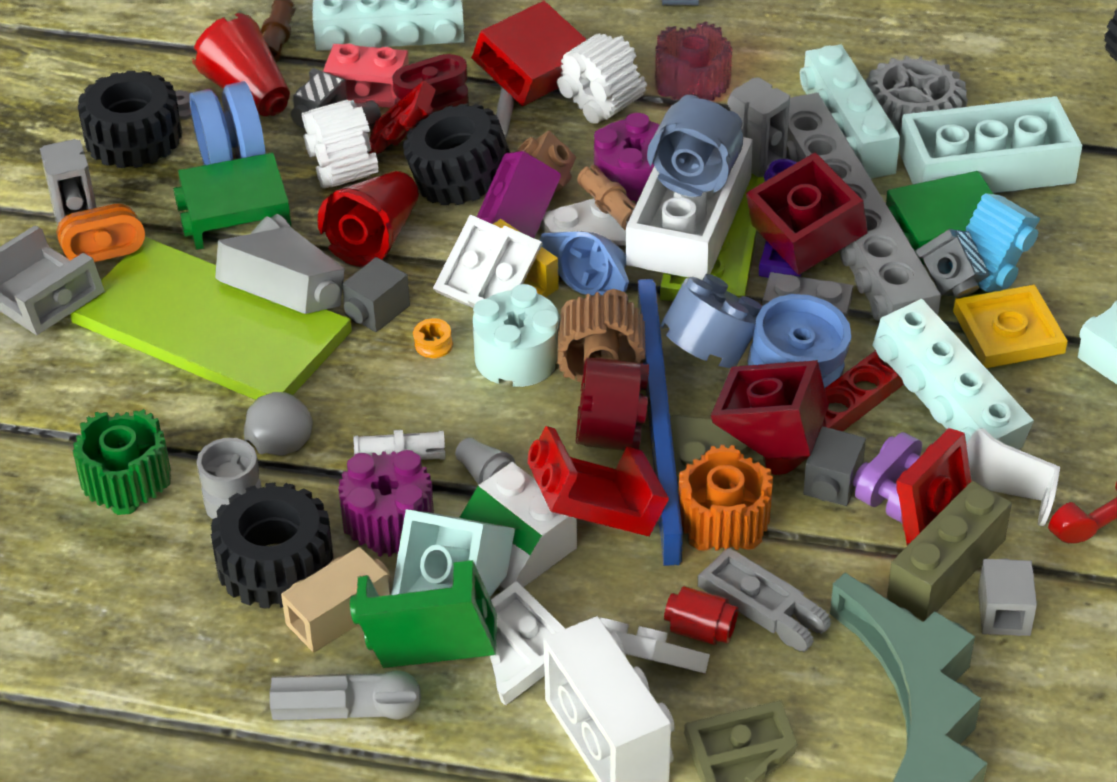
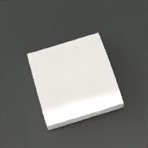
M470 215L433 289L436 293L474 308V305L479 300L486 299L500 292L512 290L515 286L523 284L543 244L541 241L504 226L502 229Z

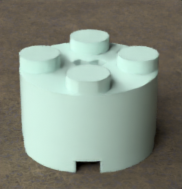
M521 284L515 286L512 290L500 292L476 302L473 309L475 364L479 372L486 379L498 384L499 379L513 381V386L524 387L537 384L554 372L556 369L555 364L558 360V328L560 320L557 308L549 299L538 294L533 286Z

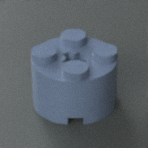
M685 95L681 97L679 102L668 109L653 136L647 151L649 165L651 167L653 163L659 172L657 177L659 181L668 189L678 194L699 197L703 192L714 190V193L720 190L726 183L742 150V120L737 113L728 111L715 102L699 99L695 95Z
M705 274L703 280L696 277L686 278L660 325L661 329L669 327L670 329L666 336L676 345L702 360L707 361L710 354L722 358L718 366L725 368L737 366L753 337L755 320L762 305L749 297L741 296L738 298L726 291L728 284L714 275Z

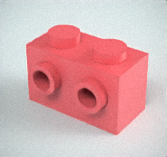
M333 44L323 72L345 79L348 101L354 100L355 103H363L373 100L379 107L392 108L397 97L393 89V74L397 69L409 65L408 50H397L389 47H364L353 44Z

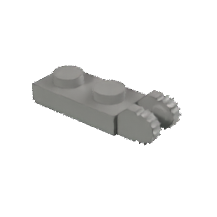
M731 548L724 550L698 575V587L710 594L728 598L729 604L738 606L741 614L773 634L777 632L783 643L790 647L792 646L799 652L807 651L813 645L814 641L811 632L808 631L809 628L817 634H822L832 624L826 610H823L816 603L804 597L802 591ZM794 614L798 621L791 618V616Z

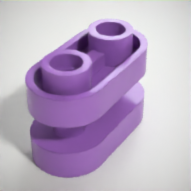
M901 432L896 437H889L883 444L880 453L870 463H863L857 470L853 479V486L856 487V498L871 507H877L887 499L886 514L903 523L899 495L896 490V480L903 471L907 470L920 457L922 442L905 432Z

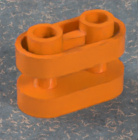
M111 204L68 214L59 222L56 231L60 246L70 261L82 253L92 257L94 262L129 255L136 252L142 246L145 239V230L135 212L124 204Z

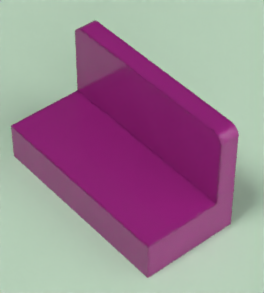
M525 151L505 153L477 218L491 224L502 219L521 233L535 238L561 178V174Z

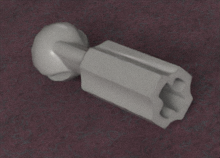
M398 670L386 672L385 674L272 676L270 710L272 720L344 719L358 717H387L399 720L413 714L421 701L420 685L416 679L407 672Z

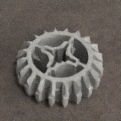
M905 56L903 60L899 61L891 58L889 64L879 63L877 69L871 70L869 77L865 80L900 136L903 114L967 107L966 82L960 79L959 72L950 70V65H938L937 59L926 61L922 59V56L919 59H910L908 56Z

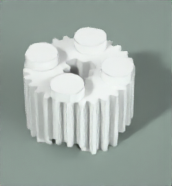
M596 34L567 52L563 56L564 58L561 59L563 63L561 65V74L563 76L557 79L559 90L564 97L574 98L573 102L577 103L579 109L583 110L585 118L590 123L597 124L600 121L609 119L642 97L643 93L646 92L645 87L647 83L644 76L638 78L640 76V73L636 71L638 67L633 64L636 57L634 47H630L629 42H625L623 36L612 39L611 36L607 37L606 34Z
M344 100L302 113L303 123L307 134H304L306 149L310 158L317 157L319 166H316V172L323 189L356 181L378 173L379 167L376 153L368 154L371 151L367 133L370 129L362 106L356 108L354 100Z

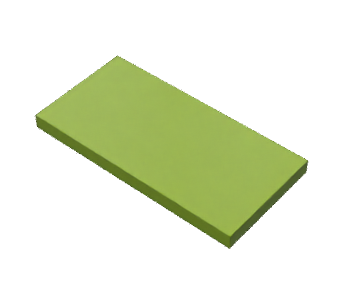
M148 237L144 239L142 246L136 252L124 257L101 279L105 292L70 314L72 323L254 400L272 392H286L294 395L352 332L351 319L327 309L304 314L220 282L215 278V264Z

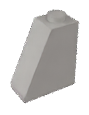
M290 226L218 240L215 278L218 281L304 314L341 306L345 268Z

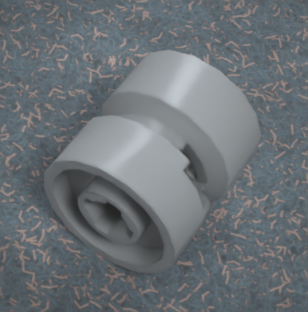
M238 438L215 440L206 445L198 454L197 468L202 485L204 507L210 518H218L216 511L222 504L229 505V497L235 493L242 495L246 493L245 488L254 485L256 488H262L257 455L254 447L247 441Z

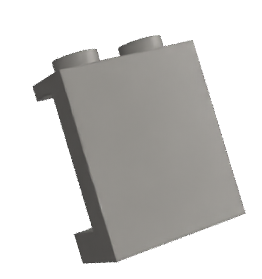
M38 226L31 227L0 247V312L35 335L42 333L105 292L92 257L82 253L70 261L49 247L43 230Z

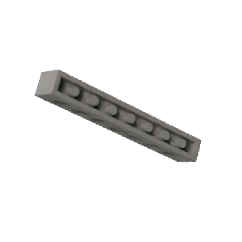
M819 93L790 98L786 159L799 162L816 152L864 202L868 233L842 248L839 252L842 263L846 267L849 266L855 276L858 291L865 293L868 298L874 319L880 321L881 317L920 299H923L938 315L941 298L940 292Z

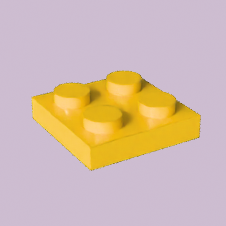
M1035 284L957 298L954 301L953 312L979 361L985 368L1066 353L1068 341Z

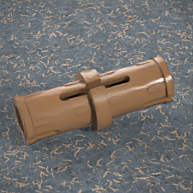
M591 165V170L586 166L578 175V184L594 198L595 205L601 212L611 215L626 230V221H629L636 204L625 195L626 190L618 182L609 180L597 165Z

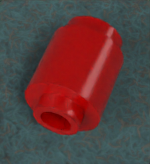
M683 586L679 594H670L664 612V621L670 622L671 633L716 645L718 641L728 644L735 630L739 607L729 604L728 598Z

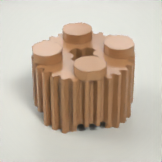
M611 289L606 291L603 296L596 292L595 296L586 294L584 299L578 297L577 300L573 299L565 302L561 309L558 328V364L565 378L570 377L575 380L576 376V381H582L586 358L597 357L643 363V360L646 358L645 321H643V314H640V309L638 307L634 308L633 302L628 303V295L625 292Z

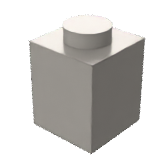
M983 559L978 587L982 634L1031 636L1037 607L1032 560Z

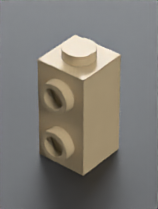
M360 546L346 555L334 559L328 566L308 578L294 583L288 590L281 593L286 625L313 653L359 625L353 623L350 613V598L352 595L357 594L358 576L369 575L379 596L390 595L389 583H391V576L387 567L381 560L377 558L373 560Z

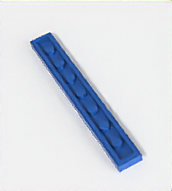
M653 279L638 280V308L640 309V314H643V321H645L646 358L643 360V363L649 364L646 396L648 397L647 407L653 467L657 478L669 497L659 517L663 566L680 565V562H682L683 532L656 285Z

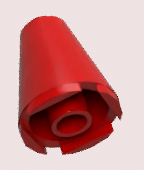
M236 13L235 15L238 18L227 21L224 17L216 20L204 30L195 43L194 49L197 51L196 59L192 57L194 66L199 73L222 89H224L225 85L245 81L250 88L259 115L266 117L280 114L288 105L290 91L258 24L251 16L243 13Z
M393 171L342 188L330 194L322 202L318 211V229L321 235L325 232L330 241L329 250L345 263L357 267H364L376 257L381 260L385 258L418 200V187L408 174L401 171Z

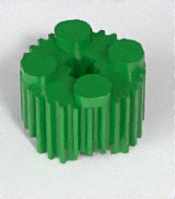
M144 409L133 411V416H129V412H125L121 416L119 413H115L114 417H111L108 412L99 413L97 411L95 412V417L88 416L86 423H80L81 435H77V442L73 444L74 460L84 495L86 497L89 496L91 502L96 501L98 506L105 504L106 508L109 509L111 507L112 512L117 515H127L135 512L140 502L148 503V498L150 497L155 499L157 497L156 492L162 493L163 489L171 484V468L164 432L160 429L158 418L154 419L152 413L146 414Z

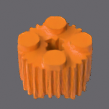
M721 445L718 449L715 446H711V449L705 455H701V460L694 459L693 465L687 464L686 469L679 473L678 496L684 534L688 533L689 544L700 551H706L713 547L717 551L720 548L726 550L733 547L735 550H739L740 547L750 550L757 547L762 542L763 532L767 531L768 524L770 523L773 486L771 470L764 468L759 462L753 463V458L751 457L745 459L744 454L735 449L734 445H731L729 448Z

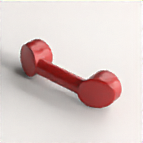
M1117 497L1089 514H1086L1073 502L1066 503L1052 516L1048 529L1062 542L1068 544L1084 542L1093 537L1099 529L1117 519Z

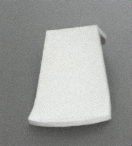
M984 428L978 429L967 443L971 481L973 480L993 492L1041 500L1038 525L1044 526L1054 502L1060 467L993 438Z

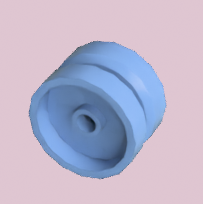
M245 81L225 85L222 92L223 110L217 95L211 89L190 93L191 115L204 165L233 160L232 149L236 159L266 154L260 117L250 88Z
M788 294L776 297L763 305L756 317L753 342L750 345L747 365L818 360L824 388H826L843 374L844 360L851 341L850 323L842 311L826 300L802 294Z

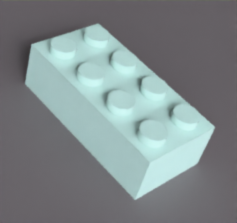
M1057 96L903 114L899 154L912 184L979 171L993 193L1076 183L1082 144Z

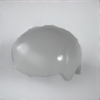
M272 392L258 397L248 408L244 425V440H250L259 454L268 453L284 456L299 451L309 440L313 419L307 407L293 395L286 392Z

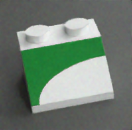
M513 462L477 486L459 517L515 528L507 576L497 587L501 592L516 581L525 587L577 548V518L551 512L536 480Z

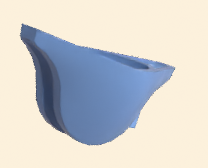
M585 231L541 234L539 241L542 242V247L558 258V274L569 287L585 295H595L596 292L603 295L611 289L626 292L629 284V279L625 272L627 266L626 253L611 240L597 233Z

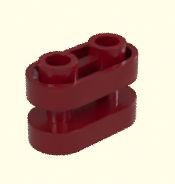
M442 54L397 69L393 74L394 94L397 96L395 104L423 80L436 89L431 102L433 107L432 113L443 110L448 106L454 107L460 104H469L468 87L465 84L468 78L465 59L455 54Z

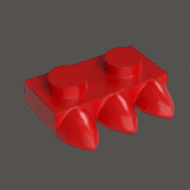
M423 80L377 119L369 138L371 151L368 153L380 154L390 144L398 145L412 126L421 119L427 118L433 111L431 102L436 89Z

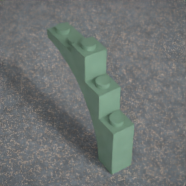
M847 573L841 575L833 583L830 615L856 634L880 661L896 689L905 718L907 749L893 782H984L987 762L982 760L971 748L960 745L976 729L981 698L975 695L966 685L956 682L970 668L975 636L967 632L960 624L951 622L936 611L922 622L909 610L900 608L878 594L870 585L859 582Z

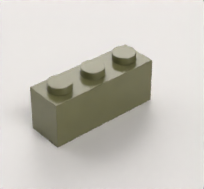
M972 480L891 562L887 599L900 608L909 610L922 621H925L934 611L937 612L983 564V559H988L1005 541L1012 502Z

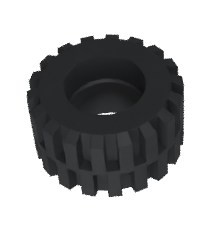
M135 70L126 71L125 73L116 72L108 77H101L95 80L96 83L88 85L84 89L85 93L80 95L78 99V112L87 152L91 153V157L95 160H102V164L108 166L117 165V168H126L127 166H134V168L143 167V164H153L158 162V159L161 157L166 158L171 154V149H176L180 144L179 139L182 138V128L176 91L173 89V85L169 81H165L164 77L160 75L152 76L151 72H135Z
M460 104L454 107H445L443 110L435 111L429 114L427 118L421 119L415 124L416 128L408 132V139L403 144L404 154L418 190L428 201L432 203L439 202L440 205L448 206L451 203L461 205L470 200L473 202L481 199V196L487 194L504 154L510 153L497 115H494L491 109H484L482 105L478 104L472 106Z
M265 483V487L256 488L254 485L245 488L246 493L242 495L235 493L229 497V505L222 504L216 511L218 518L212 519V533L210 535L218 578L221 585L226 586L227 593L233 598L240 596L241 603L249 606L257 602L260 608H270L271 604H280V608H282L281 593L288 590L294 583L304 580L328 566L334 560L328 512L324 511V504L319 498L312 499V492L305 488L297 491L295 485L285 483L283 487L276 486L275 483Z

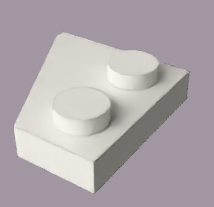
M518 581L491 599L497 612L496 655H491L490 659L494 669L497 690L501 702L505 706L545 676L544 637L565 629Z
M600 617L608 632L614 631L619 636L625 654L706 673L710 654L666 643L668 633L639 626L637 635L628 634L629 624Z

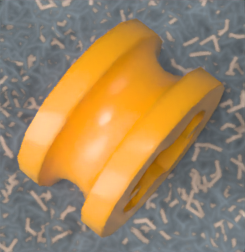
M436 318L425 319L419 322L413 331L416 351L426 358H440L447 355L453 347L450 325L446 321ZM436 336L434 337V341H426V338L432 340V337Z

